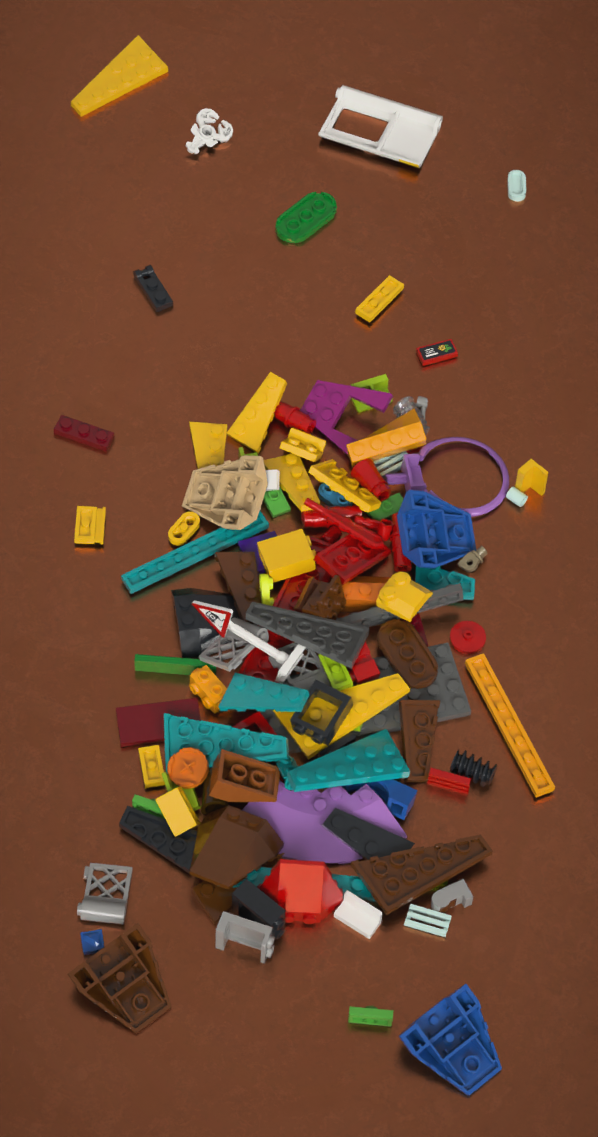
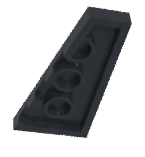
M127 806L119 822V827L189 873L197 831L189 829L175 837L165 819Z
M334 808L321 825L365 860H369L370 857L374 856L383 857L391 855L393 852L408 850L415 844L337 808Z

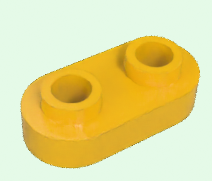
M194 512L184 513L168 531L170 543L176 546L185 544L200 526L199 516Z

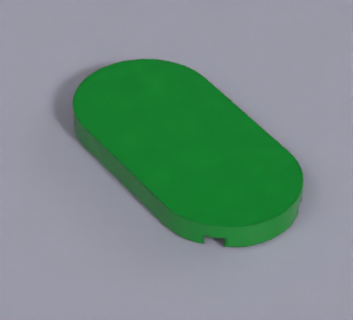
M311 192L277 218L275 226L277 236L288 243H299L306 240L335 217L337 212L335 198L326 192Z

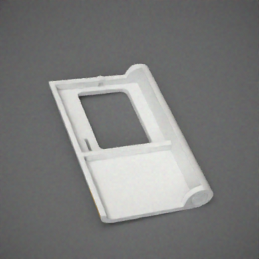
M345 85L337 89L335 98L338 99L322 126L319 137L417 168L421 167L440 130L443 116ZM349 109L387 121L388 124L379 141L374 142L333 129L341 111Z

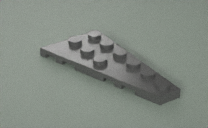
M252 602L246 611V620L351 669L369 635V628L256 602Z

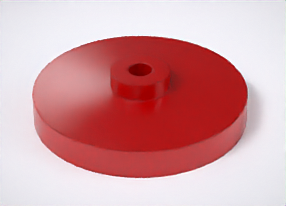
M461 621L451 629L450 643L458 652L474 654L484 647L486 633L478 623Z

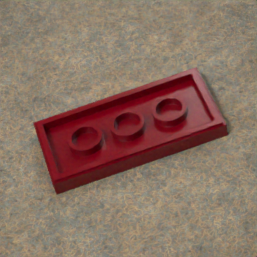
M190 698L117 707L116 716L121 747L165 742L164 713L201 721L198 699Z

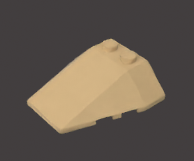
M245 455L241 456L239 460L224 461L222 465H210L193 470L182 507L224 529L241 530L257 520L268 482L263 457Z

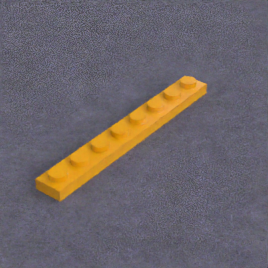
M483 653L465 660V665L534 796L537 798L555 791L554 783L485 654Z

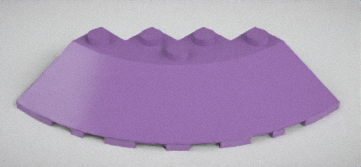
M279 779L276 802H249L242 809V811L266 819L284 843V847L279 854L285 853L282 858L287 860L295 859L348 864L351 861L363 858L321 826L334 808L404 839L408 837L382 799L367 784L352 795L342 786L327 788L322 793L317 789L294 792L293 790L286 789L284 783Z

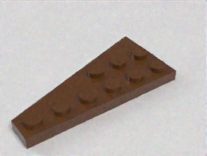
M480 834L456 839L455 842L437 843L431 847L424 848L422 846L393 852L388 856L370 857L369 860L351 861V866L384 913L388 915L492 855L493 850Z

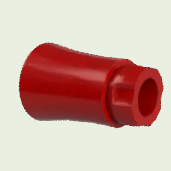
M364 459L353 467L351 477L355 478L363 488H366L381 502L390 497L391 489L372 459Z

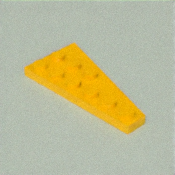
M397 673L341 690L340 692L352 697L353 707L329 745L408 694L410 688ZM316 697L301 720L325 731L339 707ZM273 710L274 715L308 760L327 747V745L323 743L317 744L311 737L305 734L299 735L293 730L290 719L295 712H276Z

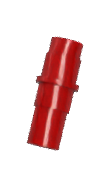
M280 401L275 409L274 417L284 423L287 428H296L309 434L313 432L316 420L300 411V408L297 406L293 407L286 402Z
M323 505V507L332 511L335 510L343 517L352 519V521L355 515L362 516V510L357 505L341 507ZM314 510L301 512L303 528H330V526H336L327 522L321 514Z
M395 513L391 516V521L394 525L389 537L390 542H392L394 570L396 572H409L412 569V563L402 553L397 521L398 513Z

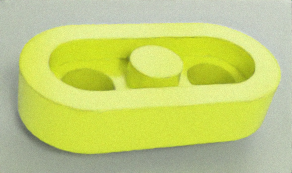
M268 573L260 574L262 604L273 606L274 599L270 597V589H273V579L269 577Z

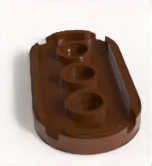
M391 619L383 623L378 631L377 643L395 673L401 676L408 687L421 689L430 686L437 677L438 664L415 627L407 621H400V619Z

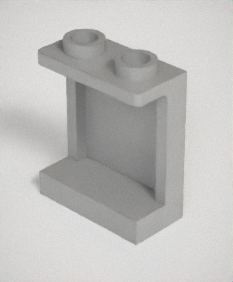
M223 911L216 928L215 948L224 951L227 941L231 940L261 950L260 962L265 964L267 957L271 958L274 951L273 943L275 936H272L273 927Z

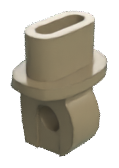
M480 546L476 551H470L459 561L458 566L469 573L475 571L478 564L483 563V558L488 554L487 550Z

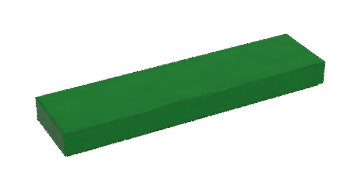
M135 654V671L191 675L195 669L207 665L215 675L217 672L216 666L202 662L200 659Z

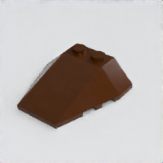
M228 805L208 813L198 826L189 874L229 890L247 878L248 873L253 870L257 871L265 862L274 860L284 847V843L266 819Z
M139 923L67 974L80 993L134 1033L139 1032L171 1008L164 981L158 969V962L152 950L151 940Z

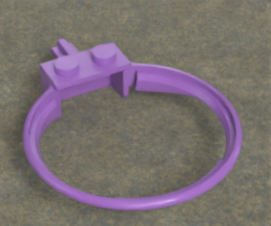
M446 437L431 441L424 445L417 454H404L401 464L402 473L385 475L388 485L404 484L406 492L408 490L425 491L441 499L432 490L428 492L426 489L427 485L423 481L421 468L418 465L419 461H423L430 450L442 443L462 441L478 445L489 452L501 469L503 483L499 494L488 504L477 508L459 509L471 514V517L486 514L495 509L504 500L509 489V473L502 458L484 443L465 437Z

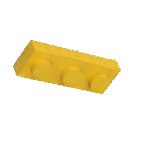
M389 275L356 308L355 314L370 323L404 289V284Z

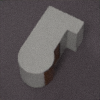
M464 879L436 891L432 895L431 909L446 913L449 908L461 903L466 908L472 905L474 896Z

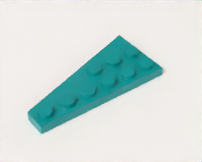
M164 713L166 773L170 757L179 752L180 749L187 747L199 749L206 756L209 768L213 766L221 749L261 762L289 759L288 739L284 736L263 732L258 733L248 729H238L228 725L203 720L198 721Z
M384 729L288 771L287 779L293 791L299 792L409 777L410 770L388 730Z

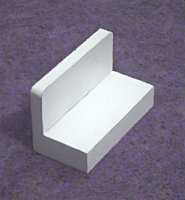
M346 890L344 900L334 912V917L370 939L381 924L383 913Z

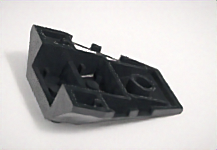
M196 588L171 590L179 630L182 658L200 659L199 655L219 638L220 634L191 603L195 600L232 609V618L240 619L232 594ZM227 639L223 644L231 643L232 641Z

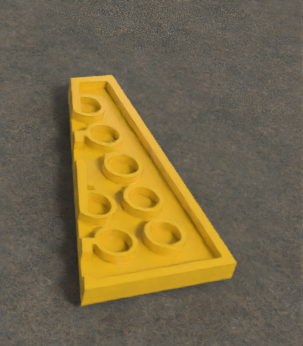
M138 35L71 101V106L82 117L167 73L168 66Z

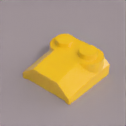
M397 572L391 576L380 590L376 605L411 622L415 614L433 593L411 580L408 573Z

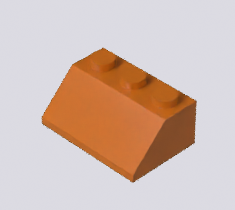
M357 576L344 584L343 592L346 598V606L341 612H362L371 607H377L376 600L379 592L391 577Z

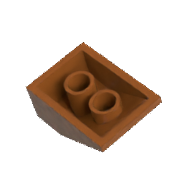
M221 749L212 766L209 796L227 802H276L280 770L277 766Z

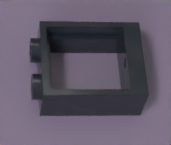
M315 679L308 691L310 695L302 712H295L290 721L293 730L297 734H305L311 737L315 743H323L328 746L353 707L352 697ZM316 696L339 707L325 731L301 720Z
M246 879L232 893V912L236 916L273 927L272 936L279 939L285 932L286 911Z

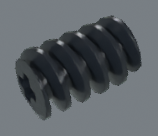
M458 749L451 763L450 772L454 773L458 769V775L462 776L465 773V777L471 778L473 776V783L476 784L481 779L480 785L482 787L487 783L489 786L497 770V764L489 768L490 761L483 765L482 757L474 761L475 754L467 758V751L465 750L462 754H459Z

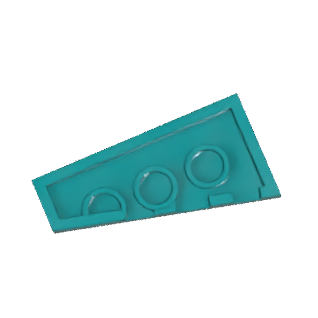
M235 673L218 707L220 711H228V709H236L237 711L256 709L257 711L265 712L266 709H275L276 712H302L310 694L305 689Z

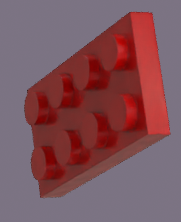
M348 534L317 553L313 560L332 577L335 575L340 576L341 584L344 585L388 557L391 550L386 545L382 549L368 548L360 540H356Z

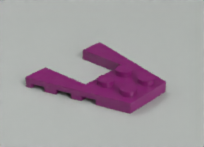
M317 380L300 411L316 420L315 428L348 455L346 444L358 440L335 430L334 427L350 399L353 398L384 413L393 395L387 392Z

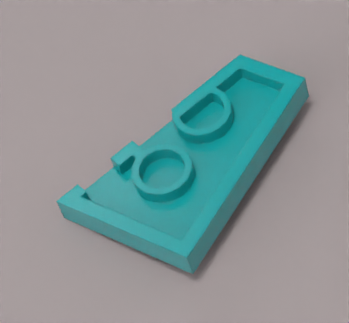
M416 566V583L428 590H438L450 584L460 583L463 589V599L474 600V578L455 571L443 570L440 566L434 569Z

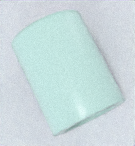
M514 486L506 494V498L519 507H522L528 499L526 494Z

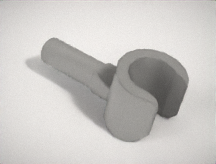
M418 396L416 407L421 408L420 421L425 423L428 399Z

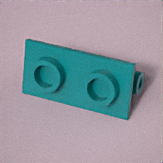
M289 756L288 760L275 762L280 770L282 779L285 780V788L293 790L287 779L288 771L297 768L298 765L295 759Z

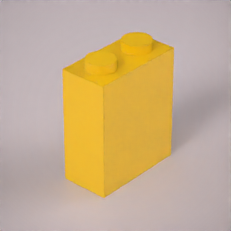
M303 529L257 542L259 557L266 574L268 573L269 577H272L273 583L316 570L315 561L313 560L316 556L315 549L311 550L309 535L305 536Z

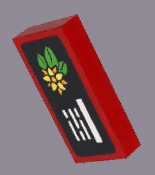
M452 339L416 348V353L422 366L458 357V352Z

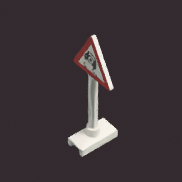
M195 600L191 603L221 637L224 638L229 629L234 634L275 658L282 665L275 680L280 684L285 682L304 655L303 652L306 647L300 644L289 655L284 651L274 648L241 626L231 622L232 609Z

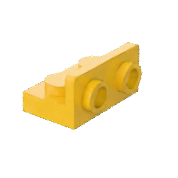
M291 428L288 438L281 442L280 449L316 462L322 458L327 441L299 429Z

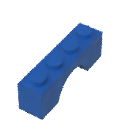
M393 779L342 786L348 793H351L367 784L382 799L392 815L402 820H405L413 807L418 791Z

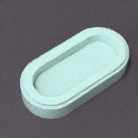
M512 170L508 174V197L512 201L519 202L526 197V176L520 170Z

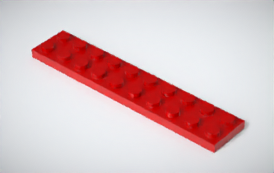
M310 537L312 544L310 548L311 550L315 549L316 554L332 545L331 543ZM315 561L316 570L285 580L273 606L295 611L294 607L309 578L314 577L319 582L330 583L332 576ZM282 637L276 641L268 640L267 643L279 649L294 642ZM255 647L247 655L238 673L279 683L275 681L279 669L273 668L268 659L270 655Z

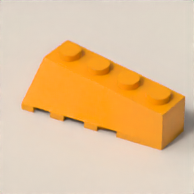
M414 408L362 440L346 444V450L351 465L354 467L364 459L375 461L424 446L427 439Z

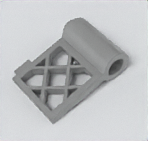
M238 618L231 619V622L241 626L266 643L268 642L269 633L267 629ZM228 629L224 638L221 636L217 638L199 655V658L202 662L230 672L243 662L242 659L255 646ZM227 639L232 641L231 643L223 644ZM245 646L243 649L236 650L237 647ZM233 650L232 652L222 654V651ZM219 652V655L209 657L211 654ZM233 658L228 663L223 662V660Z
M291 643L278 650L290 655L291 650H294L298 643ZM306 648L307 655H303L301 660H304L303 667L296 666L293 669L301 672L299 677L291 679L288 676L285 680L289 686L308 691L315 679L331 687L315 651ZM272 656L268 658L273 668L280 669L282 665ZM306 663H313L318 669L314 671L305 669Z
M90 863V867L85 866L83 877L87 880L85 895L82 903L79 902L77 907V915L81 916V920L114 924L125 923L133 867ZM94 870L103 871L106 875L97 880L93 873ZM118 873L127 874V878L121 882H118L114 876ZM111 879L115 885L106 890L102 883ZM97 886L103 892L99 896L90 895V891ZM120 889L124 894L123 899L113 898L111 893Z

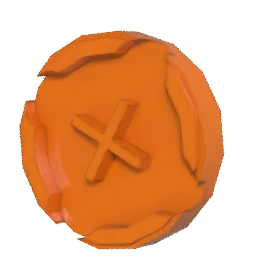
M192 747L182 748L170 757L167 773L176 786L183 789L195 788L206 779L209 773V762L199 749Z

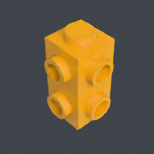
M207 665L195 669L190 675L189 688L194 695L197 694L201 698L204 707L210 709L215 714L220 711L218 706L227 688Z

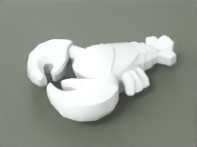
M205 108L200 110L196 116V123L191 128V133L195 137L192 142H187L185 145L188 147L187 151L191 154H198V148L205 144L208 147H212L218 141L221 143L227 142L233 134L231 124L222 120L221 123L224 128L219 123L217 134L215 128L208 124L216 122L215 119L218 120L219 115L212 109Z

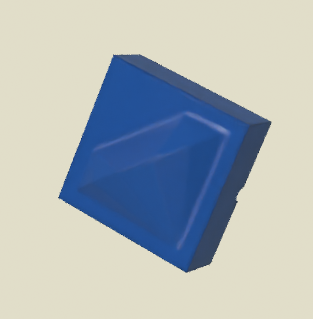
M102 929L80 933L84 955L95 954L105 947Z

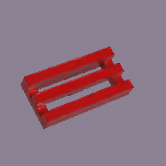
M430 768L427 784L468 795L471 779L436 768Z

